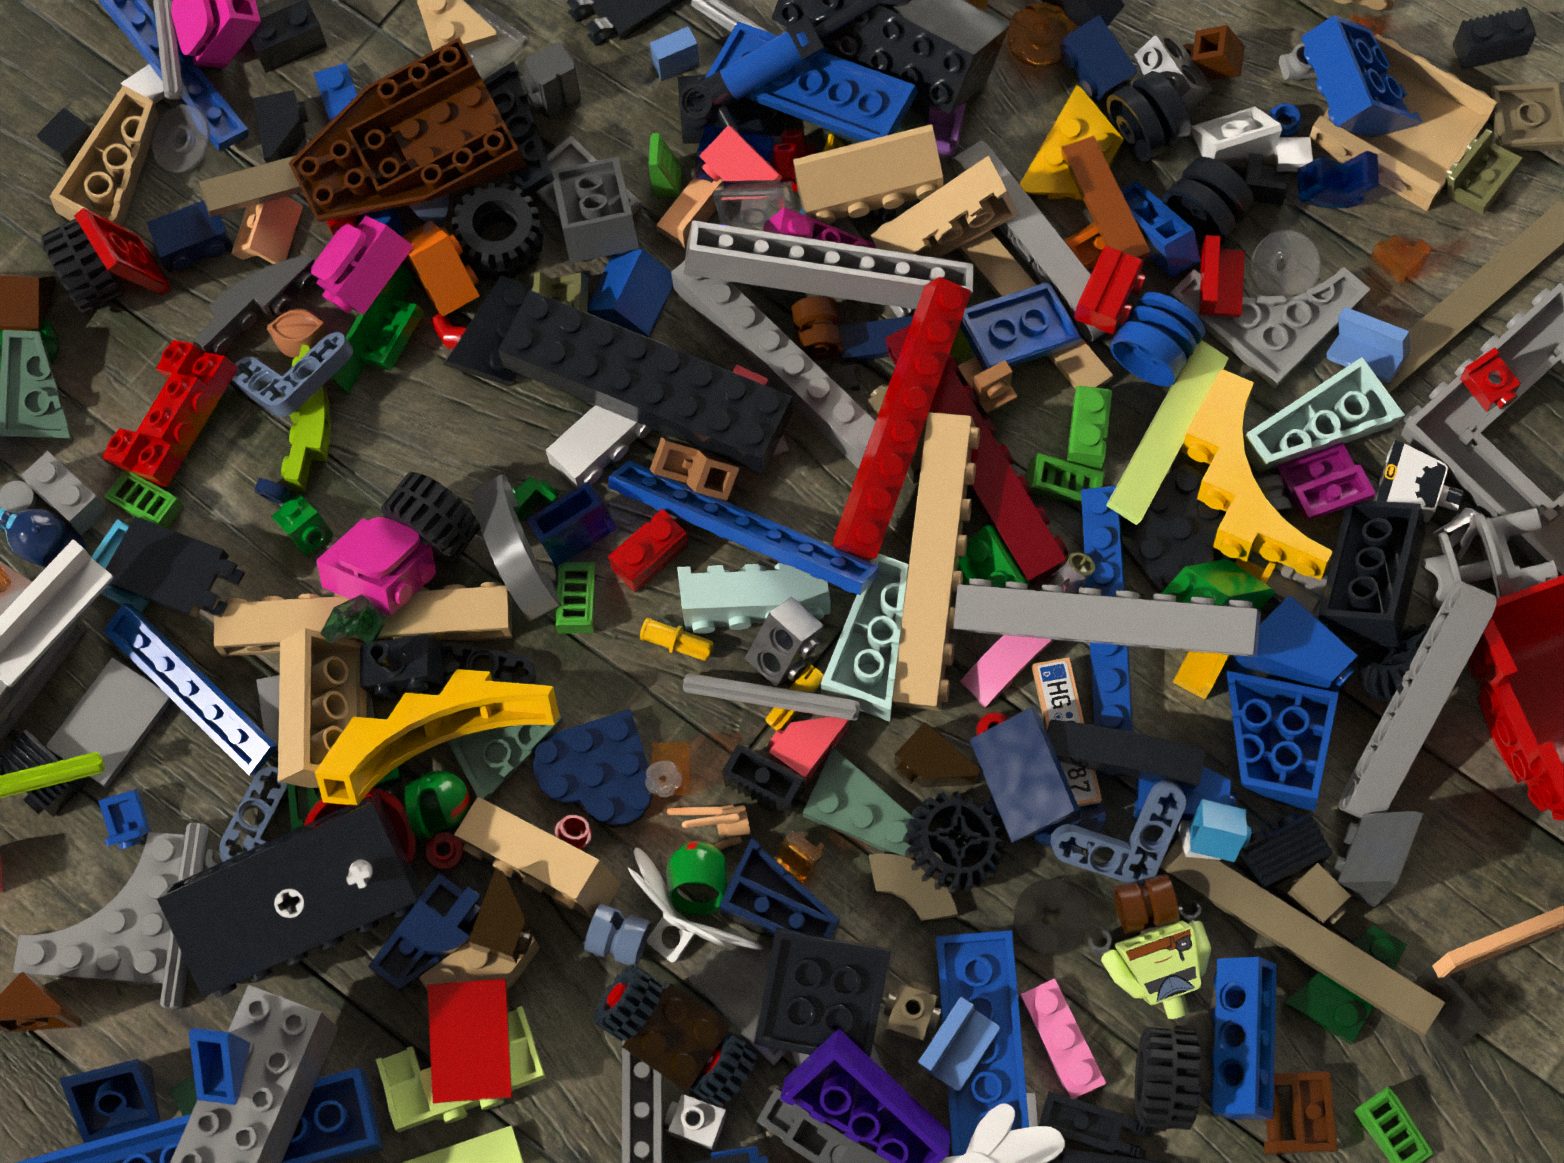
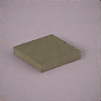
M1559 82L1490 86L1488 95L1491 99L1497 101L1491 114L1496 145L1510 152L1564 149V107Z

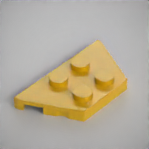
M1076 85L1019 184L1027 195H1048V199L1071 197L1075 200H1083L1061 154L1062 147L1094 136L1109 167H1111L1123 145V137L1078 85Z

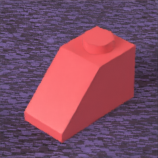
M729 125L700 154V157L706 162L702 169L716 182L720 178L728 183L779 182L783 178Z
M824 717L791 722L785 731L779 729L769 741L767 746L770 748L769 759L805 777L806 786L827 759L832 747L835 748L848 731L849 720Z

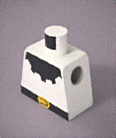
M1395 440L1387 454L1373 501L1421 504L1425 523L1430 521L1437 506L1457 511L1463 491L1443 485L1448 471V466L1445 463Z

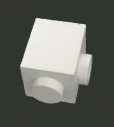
M681 1094L679 1103L672 1101L665 1118V1124L670 1125L668 1129L670 1136L714 1152L727 1113L725 1109Z

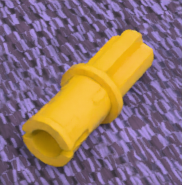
M649 617L645 619L640 632V640L668 648L671 654L677 651L706 661L711 656L714 643L711 640L683 631V626L679 625L675 628L652 620Z
M808 663L789 689L814 693L821 685L824 674L817 668L814 669V666ZM774 707L765 721L774 730L782 729L784 731L799 711Z

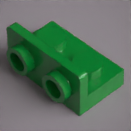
M994 524L984 526L967 541L965 557L959 556L957 570L963 571L962 583L964 585H969V579L990 580L991 587L1005 588L1006 582H1020L1028 584V587L1030 586V583L1025 578Z

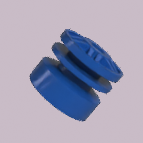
M1147 292L1141 295L1137 301L1136 308L1130 312L1129 321L1122 325L1111 342L1110 350L1120 365L1133 375L1151 384L1168 387L1175 383L1186 365V357L1193 355L1197 344L1203 339L1206 330L1199 317L1183 303L1161 293Z

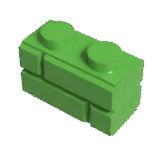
M1076 386L1066 461L1102 471L1106 454L1112 390Z

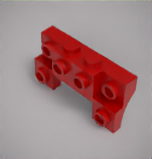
M173 340L163 351L162 359L155 368L163 376L169 378L137 431L133 432L119 428L116 434L110 438L107 449L101 457L109 465L124 469L153 484L164 487L169 485L238 370V367L225 356L203 352L195 344Z

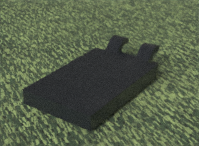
M568 0L567 4L571 8L568 10V13L575 22L581 21L593 11L599 17L586 25V28L590 31L587 34L588 38L595 46H598L613 34L621 41L684 0Z
M134 517L106 567V570L113 576V581L108 586L194 619L200 609L217 617H222L228 604L220 601L221 597L210 592L217 578L239 586L245 572L237 569L238 565L227 560L229 555L224 549Z

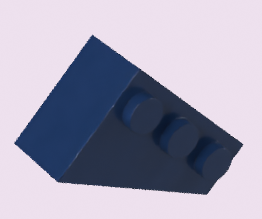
M751 838L719 904L720 914L774 939L776 927L835 938L840 929V919L808 889L799 884L779 862L777 863Z
M438 874L419 899L445 917L464 891L441 874ZM478 915L469 927L463 923L459 927V929L469 935V938ZM395 930L368 965V968L387 984L401 992L419 980V976L450 954L430 955L423 953L398 936Z

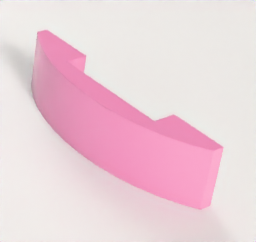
M1062 584L1061 586L1064 587V593H1065L1066 590H1067V587H1066L1064 584ZM1003 635L961 679L960 684L987 708L1012 684L1013 679L1054 640Z

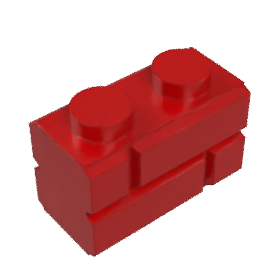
M1104 246L1077 304L1074 318L1089 326L1094 325L1099 330L1114 334L1118 323L1125 325L1133 307V305L1128 304L1131 294L1138 296L1146 279V276L1141 274L1144 262L1132 255L1123 254L1122 251Z
M661 509L651 518L650 523L646 522L608 556L611 569L636 593L689 546L687 533L665 510Z

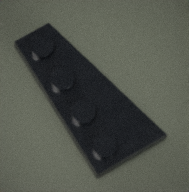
M512 61L483 80L527 164L526 167L508 173L517 187L524 191L526 197L555 179L515 62Z

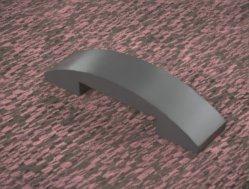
M502 474L473 490L478 521L490 555L508 591L528 621H534L561 607L562 604L548 573H541L515 513V509L519 508V505L506 475Z

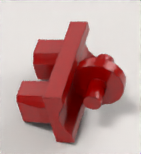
M802 129L784 130L781 135L782 143L775 145L773 149L774 159L771 166L783 177L779 182L784 189L798 192L793 159L816 154L815 144H806L804 130Z

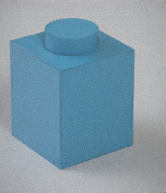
M1205 799L1201 800L1189 825L1190 852L1231 862L1236 860L1241 848H1247L1251 837V827L1247 826L1246 809Z

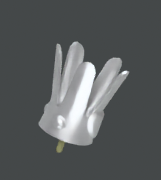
M1464 508L1450 523L1433 532L1432 536H1438L1439 533L1453 532L1449 536L1452 548L1460 542L1461 550L1457 555V559L1460 561L1477 535L1476 515L1482 512H1477L1471 508Z
M1074 552L1069 556L1066 564L1052 574V576H1057L1048 585L1059 586L1069 578L1070 582L1065 593L1075 594L1081 584V588H1085L1086 580L1095 571V564L1086 554Z

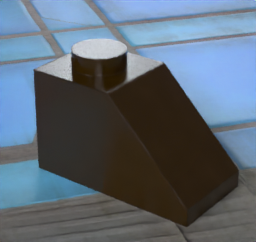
M926 722L903 744L894 757V764L897 766L895 771L909 784L915 781L922 788L975 785L981 774V770Z
M495 869L468 942L475 950L517 963L520 954L526 955L533 933L528 932L530 926L504 872Z

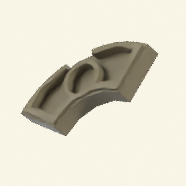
M878 853L869 855L876 894H892L904 899L915 910L920 923L958 916L954 900L945 884L941 889L935 890V879L932 877L928 881L922 882V875L925 872L922 868L912 870L911 867L915 860L895 854Z

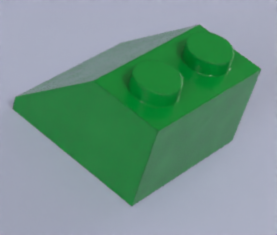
M1229 559L1185 566L1161 594L1176 596V602L1191 603V597L1214 599V605L1228 607L1229 600L1252 602L1253 609L1260 610L1275 594V591Z

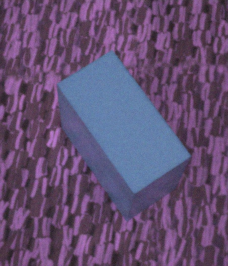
M689 26L650 42L652 65L661 81L700 65L698 43Z

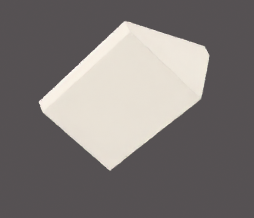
M1251 107L1191 126L1192 134L1202 157H1211L1230 168L1246 163L1249 153L1262 154L1263 157L1274 154L1282 132L1281 124L1257 107Z

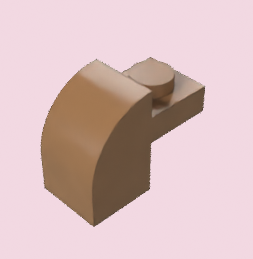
M976 357L958 366L960 374L957 376L963 386L969 385L978 400V404L975 407L981 415H987L1017 398L1010 385L1013 371L1006 360L985 371Z
M661 437L650 467V471L655 475L684 482L696 493L725 501L728 500L739 467L732 461L693 445L666 437Z

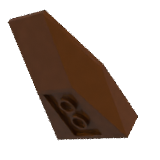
M459 37L366 86L289 162L318 222L427 202L527 166Z

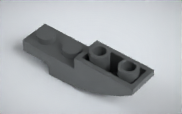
M309 255L273 264L255 272L224 292L209 305L215 318L194 338L198 348L203 352L222 355L230 348L232 341L242 331L250 329L255 324L257 316L262 314L271 322L277 315L285 313L290 308L292 300L302 291H306L314 285L317 279L311 273L315 262L314 259Z
M781 1088L774 1089L756 1121L783 1139L782 1143L813 1163H891L877 1155V1150L861 1141L856 1143L845 1137V1132L826 1121L821 1123L810 1117L809 1111L795 1103L791 1106L780 1100Z

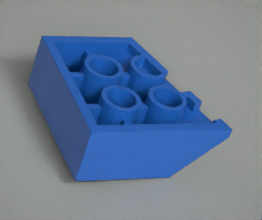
M1333 15L1301 37L1305 46V59L1314 68L1318 78L1316 86L1327 100L1330 108L1328 115L1335 126L1374 138L1423 123L1418 112L1410 113L1405 105L1403 98L1408 95L1402 84L1398 85L1396 80L1388 75L1387 70L1390 68V63L1370 28Z
M1227 671L1241 785L1277 804L1316 812L1339 693Z

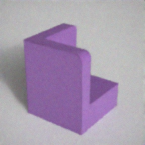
M965 103L950 115L930 104L928 125L932 124L938 153L956 156L965 120Z

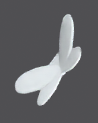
M637 847L634 849V856L643 878L629 867L628 870L642 890L663 911V917L648 937L647 943L672 963L677 962L695 934L718 945L725 946L722 942L725 941L746 948L764 949L759 943L743 936L688 921L675 910L668 889L652 860L641 849ZM669 926H675L680 929L679 944L672 949L667 948L661 939L663 930Z
M1000 1104L990 1110L978 1124L966 1154L945 1157L940 1163H1048L1060 1155L1065 1146V1141L1058 1130L1047 1126H1035L1010 1131L1015 1111L1009 1104Z

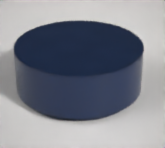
M263 478L258 479L254 488L257 495L281 505L289 501L292 491L284 486Z

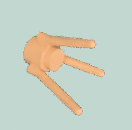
M731 804L721 807L667 809L668 815H715L683 821L682 826L684 828L717 825L719 836H727L726 839L714 844L720 851L729 846L742 844L741 836L750 834L748 816L744 805L734 807Z

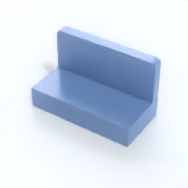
M1344 307L1338 316L1339 335L1327 351V359L1347 367L1363 357L1379 380L1390 383L1410 354L1409 331Z
M960 997L918 1061L919 1066L959 1092L1000 1031V1027L976 1011L972 1003Z

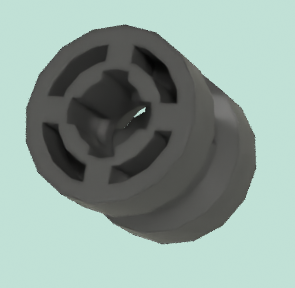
M1271 475L1255 480L1265 498L1283 518L1293 512L1290 500L1283 497V491L1286 487L1282 476Z

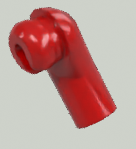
M438 314L431 319V324L443 344L447 348L453 349L467 327H453L447 315L443 317L441 314Z

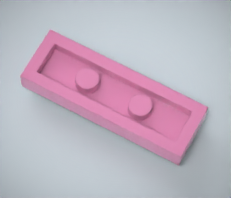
M1055 978L1020 994L1019 997L1067 1096L1078 1099L1105 1086L1106 1082Z

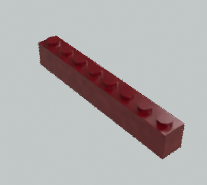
M910 325L885 338L886 350L895 366ZM949 355L929 412L972 416L975 427L980 428L978 450L972 449L970 462L976 464L974 485H968L967 488L988 524H994L1025 578L1030 583V586L1027 588L1029 589L1051 577L1052 574L1066 564L1067 548L1059 536L1053 538L1047 528L1050 521L1041 505L1034 506L1029 497L1032 491L1023 475L1017 477L1011 467L1014 461L1009 450L1004 444L1000 447L993 437L996 434V430L986 414L981 417L975 407L978 404L975 393L969 385H962L957 376L960 374V369L954 358Z

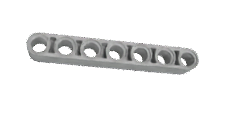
M980 140L953 157L951 163L955 173L959 176L989 155L1020 215L999 225V230L1042 284L1050 281L1073 324L1086 340L1092 342L1106 332L1095 328L1094 325L1089 326L1074 318L1077 304L1091 274L992 149L984 141Z
M1460 580L1451 587L1410 664V670L1406 671L1402 679L1403 691L1399 695L1396 690L1341 794L1340 810L1358 818H1361L1364 814L1387 812L1492 617L1497 600L1495 595Z

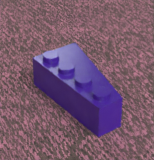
M840 1029L832 1034L785 1078L780 1100L791 1106L795 1103L809 1111L810 1117L821 1123L826 1121L845 1132V1137L856 1143L861 1141L877 1150V1155L891 1163H940L949 1155L951 1132Z

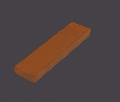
M1091 136L1062 147L1061 154L1105 246L1122 251L1123 254H1129L1141 260L1148 258L1150 250L1095 137Z

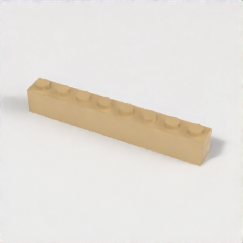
M928 412L892 699V702L898 707L941 711V703L947 702L949 698L950 680H944L946 665L952 666L954 657V644L949 643L950 629L954 627V595L957 593L958 584L962 585L963 571H957L959 556L965 557L967 549V535H962L963 521H969L971 515V499H966L968 485H974L976 464L970 463L972 449L978 450L980 440V428L975 427L972 416Z
M497 582L482 583L480 587L466 588L459 584L447 585L444 587V590H429L426 587H422L410 598L408 603L403 605L392 616L383 614L336 593L334 597L302 594L298 596V599L287 600L279 596L263 597L262 601L256 602L232 598L225 601L228 606L222 617L214 615V647L222 657L280 653V641L304 628L367 644L374 641H387L422 634H429L440 643L443 641L463 642L513 638L511 595L506 586H502V584Z

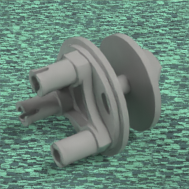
M1536 508L1492 519L1489 517L1485 518L1482 513L1477 514L1476 528L1483 561L1458 567L1449 537L1446 532L1438 534L1441 555L1423 559L1421 564L1422 568L1435 579L1436 590L1432 596L1431 604L1436 608L1442 606L1451 587L1459 580L1468 584L1488 579L1492 594L1498 599L1558 577L1557 568L1553 560L1522 569L1519 566H1515L1507 545L1509 537L1542 528Z

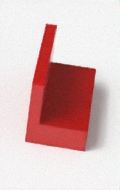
M1206 235L1201 250L1198 315L1239 318L1243 307L1245 253L1242 250L1220 249V236Z

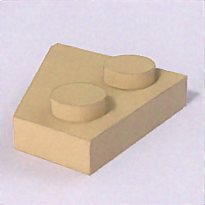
M417 0L433 51L458 37L461 39L466 50L498 41L496 30L463 0Z

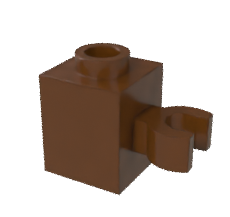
M1228 25L1197 30L1194 45H1183L1192 58V62L1209 81L1241 76L1245 45Z

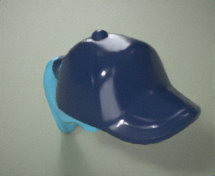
M0 507V532L5 529L11 550L25 561L46 568L72 540H75L86 550L82 537L55 514L41 508H30L18 513H12Z

